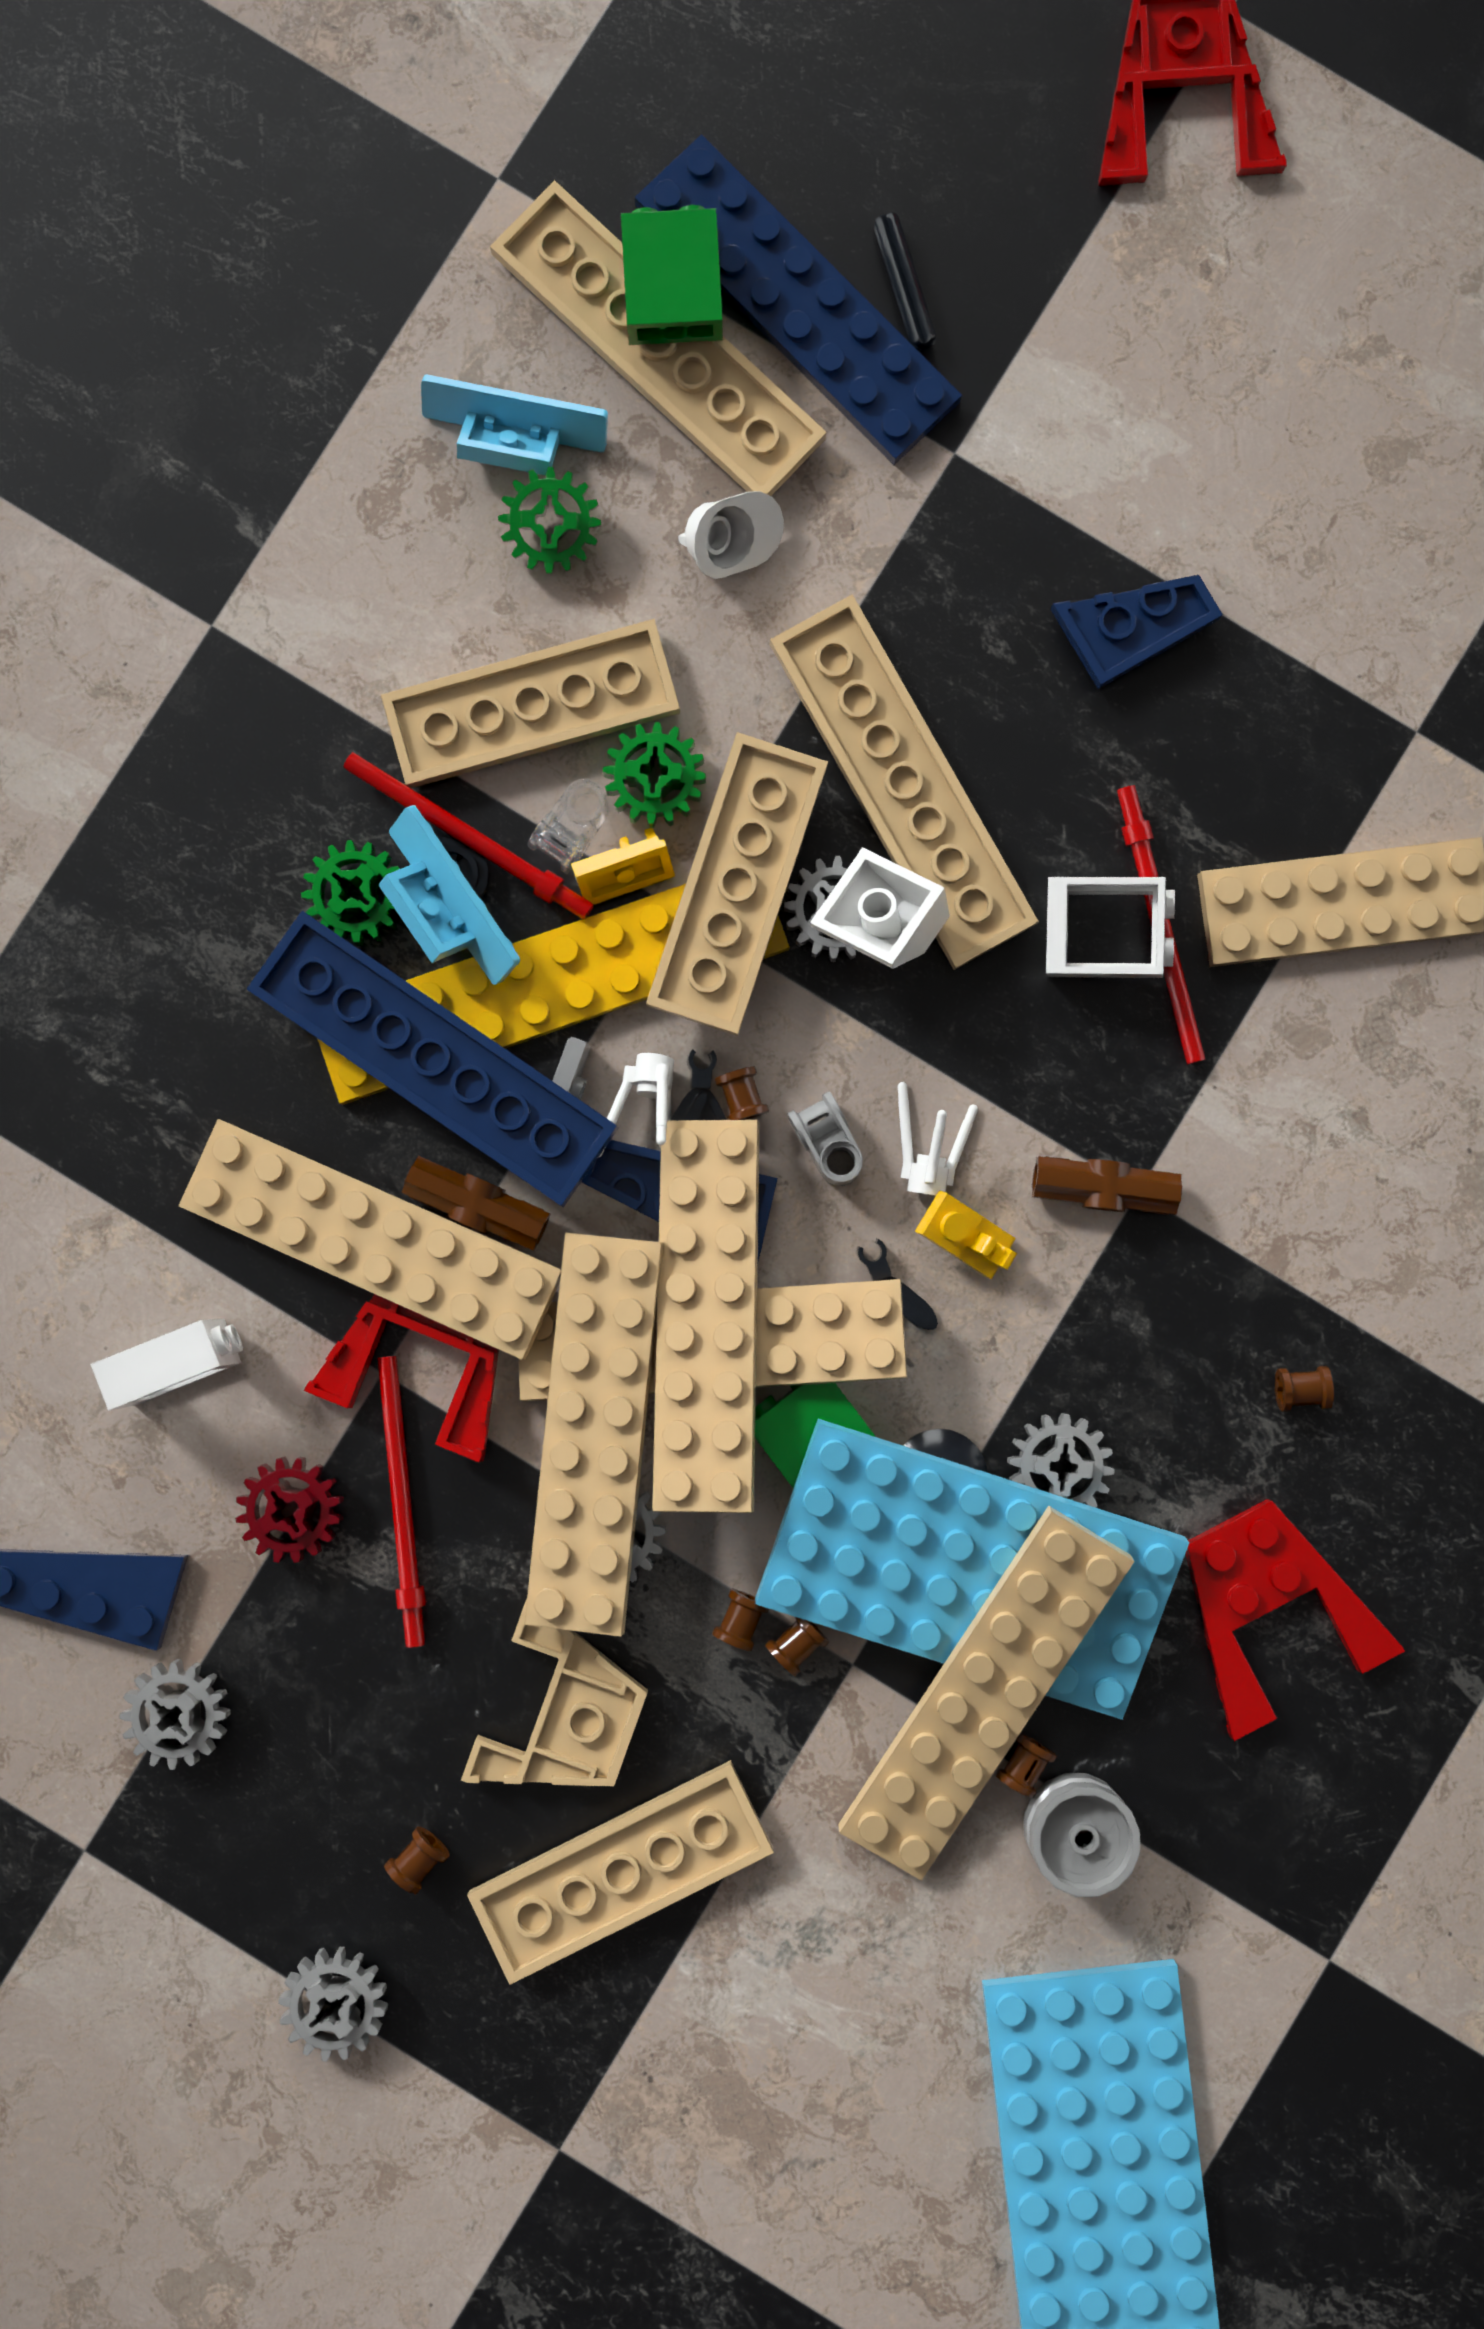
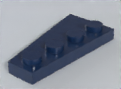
M610 1140L602 1156L596 1160L581 1183L659 1222L661 1151ZM759 1174L758 1262L778 1179Z
M0 1549V1606L157 1651L162 1647L188 1555L109 1554L83 1551L53 1552L50 1550Z

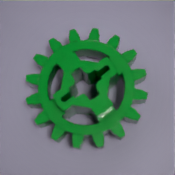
M548 467L546 478L539 479L533 469L529 470L530 483L524 486L515 479L512 484L518 492L516 497H502V502L510 507L509 514L498 516L499 522L510 525V531L501 536L502 541L516 542L517 546L511 555L517 559L527 554L529 556L527 568L533 570L540 561L544 562L546 573L552 574L554 563L561 562L563 568L568 572L571 570L569 558L575 555L584 562L587 560L586 554L582 549L584 544L596 546L598 540L589 534L590 528L600 527L601 520L590 517L589 512L597 508L599 504L597 500H584L583 496L586 494L589 486L584 482L574 488L571 485L573 473L567 471L562 480L556 479L553 467ZM542 490L541 500L531 510H520L524 501L531 494ZM559 490L567 493L576 501L581 513L568 512L559 502ZM552 498V507L556 516L563 518V525L555 526L554 534H551V544H548L546 530L543 525L537 524V519L546 515V509L549 508V499ZM519 529L533 530L541 539V552L531 548L524 541ZM580 531L576 541L568 549L558 553L559 541L568 532Z
M655 722L652 733H646L641 724L636 725V737L632 740L623 733L619 735L622 746L621 751L609 748L607 751L608 758L615 763V765L603 767L604 777L615 780L605 786L607 796H620L614 804L615 810L619 813L630 808L629 818L633 824L641 816H646L649 828L655 827L657 817H664L666 823L672 826L674 825V812L679 811L682 815L688 817L690 815V808L687 801L700 802L702 799V793L694 785L706 783V773L695 771V769L704 764L703 754H690L695 747V741L691 737L681 743L679 741L680 731L676 726L667 735L662 733L660 722ZM647 747V751L637 760H629L637 751ZM665 748L676 753L685 766H682L681 763H673L665 754ZM655 758H658V766L661 769L662 775L659 776L658 783H655V792L652 793L648 775H650L652 767H654ZM624 784H628V787L638 788L644 795V803L635 799L627 791ZM681 790L675 798L662 804V799L671 791Z
M347 840L345 852L342 853L333 845L328 846L331 858L325 862L322 858L315 856L312 860L319 868L316 874L304 873L303 878L312 885V890L302 892L301 898L306 902L314 903V906L310 907L305 913L315 920L323 918L320 923L330 930L335 929L334 933L345 940L348 934L351 935L353 942L357 946H363L364 934L369 933L376 941L381 940L379 930L381 926L385 925L392 930L397 927L390 918L392 913H397L386 895L382 905L378 902L377 888L381 879L385 875L399 870V866L387 869L392 857L386 851L375 857V847L369 842L363 846L361 852L358 851L356 844L352 840ZM348 864H361L355 870L340 869L341 867ZM343 881L348 886L360 889L369 905H365L361 900L357 901L352 897L350 898L341 882ZM327 882L331 884L332 898L327 903L328 907H326L324 898ZM354 916L370 917V919L364 922L348 923Z

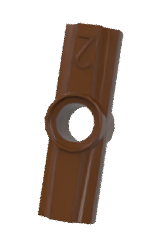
M420 1156L417 1157L411 1166L402 1193L408 1195L409 1198L449 1213L447 1217L485 1234L490 1231L535 1251L541 1241L551 1216L550 1213L540 1207L505 1194V1189L468 1173L464 1176Z
M1038 1156L1036 1157L1033 1170L1032 1197L1083 1204L1082 1207L1095 1210L1125 1212V1209L1146 1213L1176 1215L1181 1202L1182 1174L1130 1168L1129 1163L1111 1160L1088 1159L1087 1162H1081L1065 1158Z

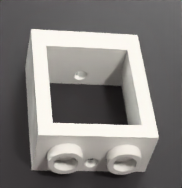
M1048 877L1047 976L1163 978L1164 967H1173L1174 938H1164L1165 919H1174L1175 890H1165L1166 877ZM1069 895H1153L1151 964L1067 963Z
M205 1319L90 1365L109 1411L136 1406L242 1363L238 1352L243 1351V1346L236 1328L232 1324L227 1326L225 1319Z

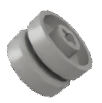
M1064 1773L1047 1780L1036 1791L1037 1793L1034 1798L1030 1799L1024 1813V1838L1040 1872L1055 1888L1075 1897H1098L1117 1889L1132 1874L1140 1855V1831L1132 1811L1105 1781L1087 1773ZM1081 1830H1088L1084 1836L1078 1834Z

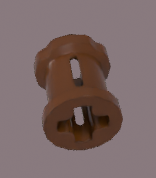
M755 1066L738 1069L715 1078L716 1085L723 1088L730 1115L727 1117V1120H749L769 1112L767 1104H762L755 1084L754 1076L757 1074Z
M1319 1366L1316 1371L1289 1373L1286 1368L1277 1369L1275 1374V1395L1281 1412H1289L1292 1406L1319 1405L1321 1409H1331L1334 1401V1386L1329 1367Z
M731 1588L728 1594L731 1599L730 1605L721 1626H715L712 1635L729 1645L742 1650L752 1651L754 1647V1642L751 1640L762 1613H768L769 1608L756 1605L755 1596Z
M795 1617L796 1621L776 1641L770 1639L765 1644L774 1658L793 1676L800 1672L799 1666L819 1646L825 1648L830 1643L813 1622Z
M1020 1733L1016 1738L1018 1745L1004 1769H998L995 1776L1013 1790L1033 1799L1037 1793L1034 1789L1035 1784L1047 1763L1054 1762L1057 1755L1033 1738Z
M420 1826L413 1831V1840L396 1859L390 1858L384 1865L386 1872L392 1880L402 1889L413 1894H417L421 1890V1881L438 1862L444 1863L450 1856L445 1845L433 1833Z

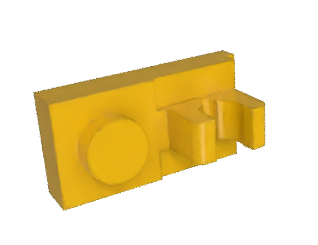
M648 828L644 830L646 840L630 845L627 836L619 840L620 849L615 848L572 863L571 866L582 897L595 905L675 877L664 839L659 840L654 829Z
M940 1190L915 1230L916 1233L988 1279L993 1278L999 1267L1008 1270L1017 1255L1015 1251L1010 1249L1015 1241V1237L956 1198Z

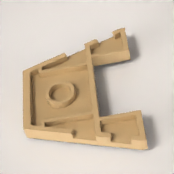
M526 1599L511 1641L558 1658L556 1669L526 1751H521L478 1735L461 1781L466 1783L497 1781L504 1782V1784L540 1782L552 1783V1785L614 1786L648 1690L575 1631L524 1625Z

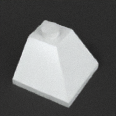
M862 848L810 924L812 928L894 969L924 954L950 914L944 887Z

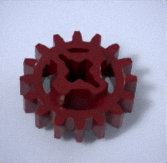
M286 1457L277 1458L275 1463L276 1471L267 1463L257 1467L261 1479L259 1480L254 1477L246 1478L243 1483L251 1491L250 1495H241L236 1498V1503L246 1507V1513L235 1518L236 1523H248L250 1527L242 1536V1539L248 1541L256 1537L259 1544L255 1553L261 1555L267 1550L272 1549L274 1550L273 1560L277 1563L285 1558L287 1552H290L294 1563L302 1561L304 1559V1548L313 1556L320 1553L322 1549L318 1540L331 1542L336 1537L334 1532L328 1528L329 1524H339L343 1521V1516L333 1512V1506L344 1501L343 1496H331L329 1491L337 1483L336 1479L331 1478L323 1481L320 1475L324 1466L321 1464L314 1466L310 1471L306 1470L305 1457L296 1458L292 1467L289 1466ZM283 1478H297L310 1486L305 1489L291 1487L288 1480L284 1481ZM262 1494H264L267 1499L265 1514L260 1517L259 1505ZM295 1501L299 1509L293 1513L294 1516L285 1518L281 1510L285 1508L286 1503ZM319 1501L321 1513L316 1526L312 1520L315 1503ZM273 1530L288 1532L292 1540L296 1539V1541L281 1540L270 1532Z

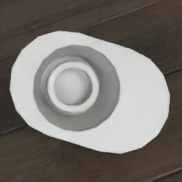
M761 491L745 492L717 502L704 503L696 508L688 519L685 533L680 534L678 540L680 544L687 547L688 552L704 575L713 579L725 578L754 568L767 561L779 546L783 536L784 519L780 506L772 496Z

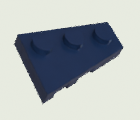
M1199 574L1143 585L1141 589L1117 594L1109 592L1095 595L1092 599L1070 603V600L1054 603L1050 609L1097 689L1217 622L1223 615Z

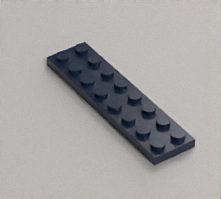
M702 134L635 196V206L637 208L650 207L658 211L679 210L687 205H700L705 209L716 208L721 293L893 465L902 459L960 403L962 394Z
M304 911L300 912L247 987V990L563 1208L619 1129L609 1119Z

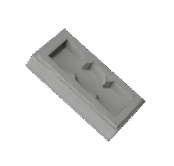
M571 1037L567 1040L552 1081L581 1100L587 1083V1079L581 1078L591 1047L587 1042Z

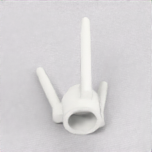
M657 1053L638 1054L636 1066L624 1067L623 1082L607 1119L614 1124L617 1123L632 1085L637 1086V1095L657 1099L656 1141L659 1145H664L666 1143L667 1121H670L672 1117L671 1089L675 1060L669 1056Z
M900 1082L898 1084V1106L903 1155L901 1178L909 1179L907 1191L936 1196L939 1190L946 1192L947 1185L953 1186L955 1169L973 1126L978 1107L974 1104L970 1105L946 1166V1158L940 1157L947 1118L945 1110H940L937 1113L929 1155L918 1154L917 1161L914 1163L907 1085L905 1082Z

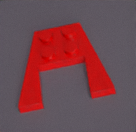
M1132 0L1098 180L1099 186L1145 183L1148 176L1143 89L1231 83L1236 176L1283 173L1287 166L1285 154L1281 155L1276 141L1275 132L1277 129L1270 109H1266L1259 88L1261 79L1256 64L1251 63L1245 44L1247 36L1235 0Z
M374 1294L369 1302L366 1301L356 1315L357 1319L343 1339L338 1341L325 1358L327 1361L315 1378L307 1383L304 1391L344 1408H353L387 1320L470 1353L435 1445L474 1461L483 1462L487 1445L499 1349Z
M1266 1499L1188 1540L1189 1545L1186 1550V1558L1197 1604L1200 1605L1205 1627L1204 1634L1208 1649L1211 1652L1216 1673L1217 1689L1220 1700L1223 1703L1228 1724L1226 1725L1230 1738L1234 1741L1276 1720L1277 1717L1232 1631L1312 1589H1315L1357 1671L1363 1674L1405 1652L1400 1643L1272 1500Z

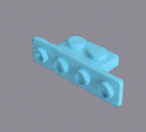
M427 374L423 376L421 382L422 415L429 419L463 425L457 441V458L528 473L529 470L533 469L536 474L546 476L548 467L553 465L559 444L597 452L605 451L608 430V411L605 409Z
M415 805L405 808L390 828L389 834L410 865L385 875L379 883V887L431 963L468 948L493 985L503 982L520 963L519 955L514 950L511 941L503 934L488 912L484 902L470 886L460 871L458 864L450 857L439 841L431 825L424 819Z

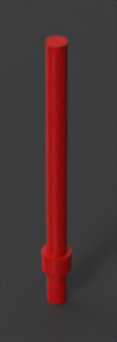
M352 752L346 759L343 766L345 770L407 808L415 805L426 821L534 888L533 894L545 902L551 904L554 901L583 920L590 914L594 904L563 885L565 881L563 878L550 870H546L545 873L356 753Z
M1131 785L1117 790L1126 825L1121 829L1126 847L1132 848L1138 876L1159 877L1150 841L1154 840L1149 820H1144L1136 787ZM1144 895L1152 926L1153 895ZM1165 919L1164 938H1174L1170 919ZM1174 938L1173 967H1164L1163 973L1186 1063L1192 1064L1206 1059Z
M397 1356L379 1357L377 1360L400 1588L395 1589L397 1609H402L406 1647H419L425 1645L421 1607L426 1606L424 1585H419Z

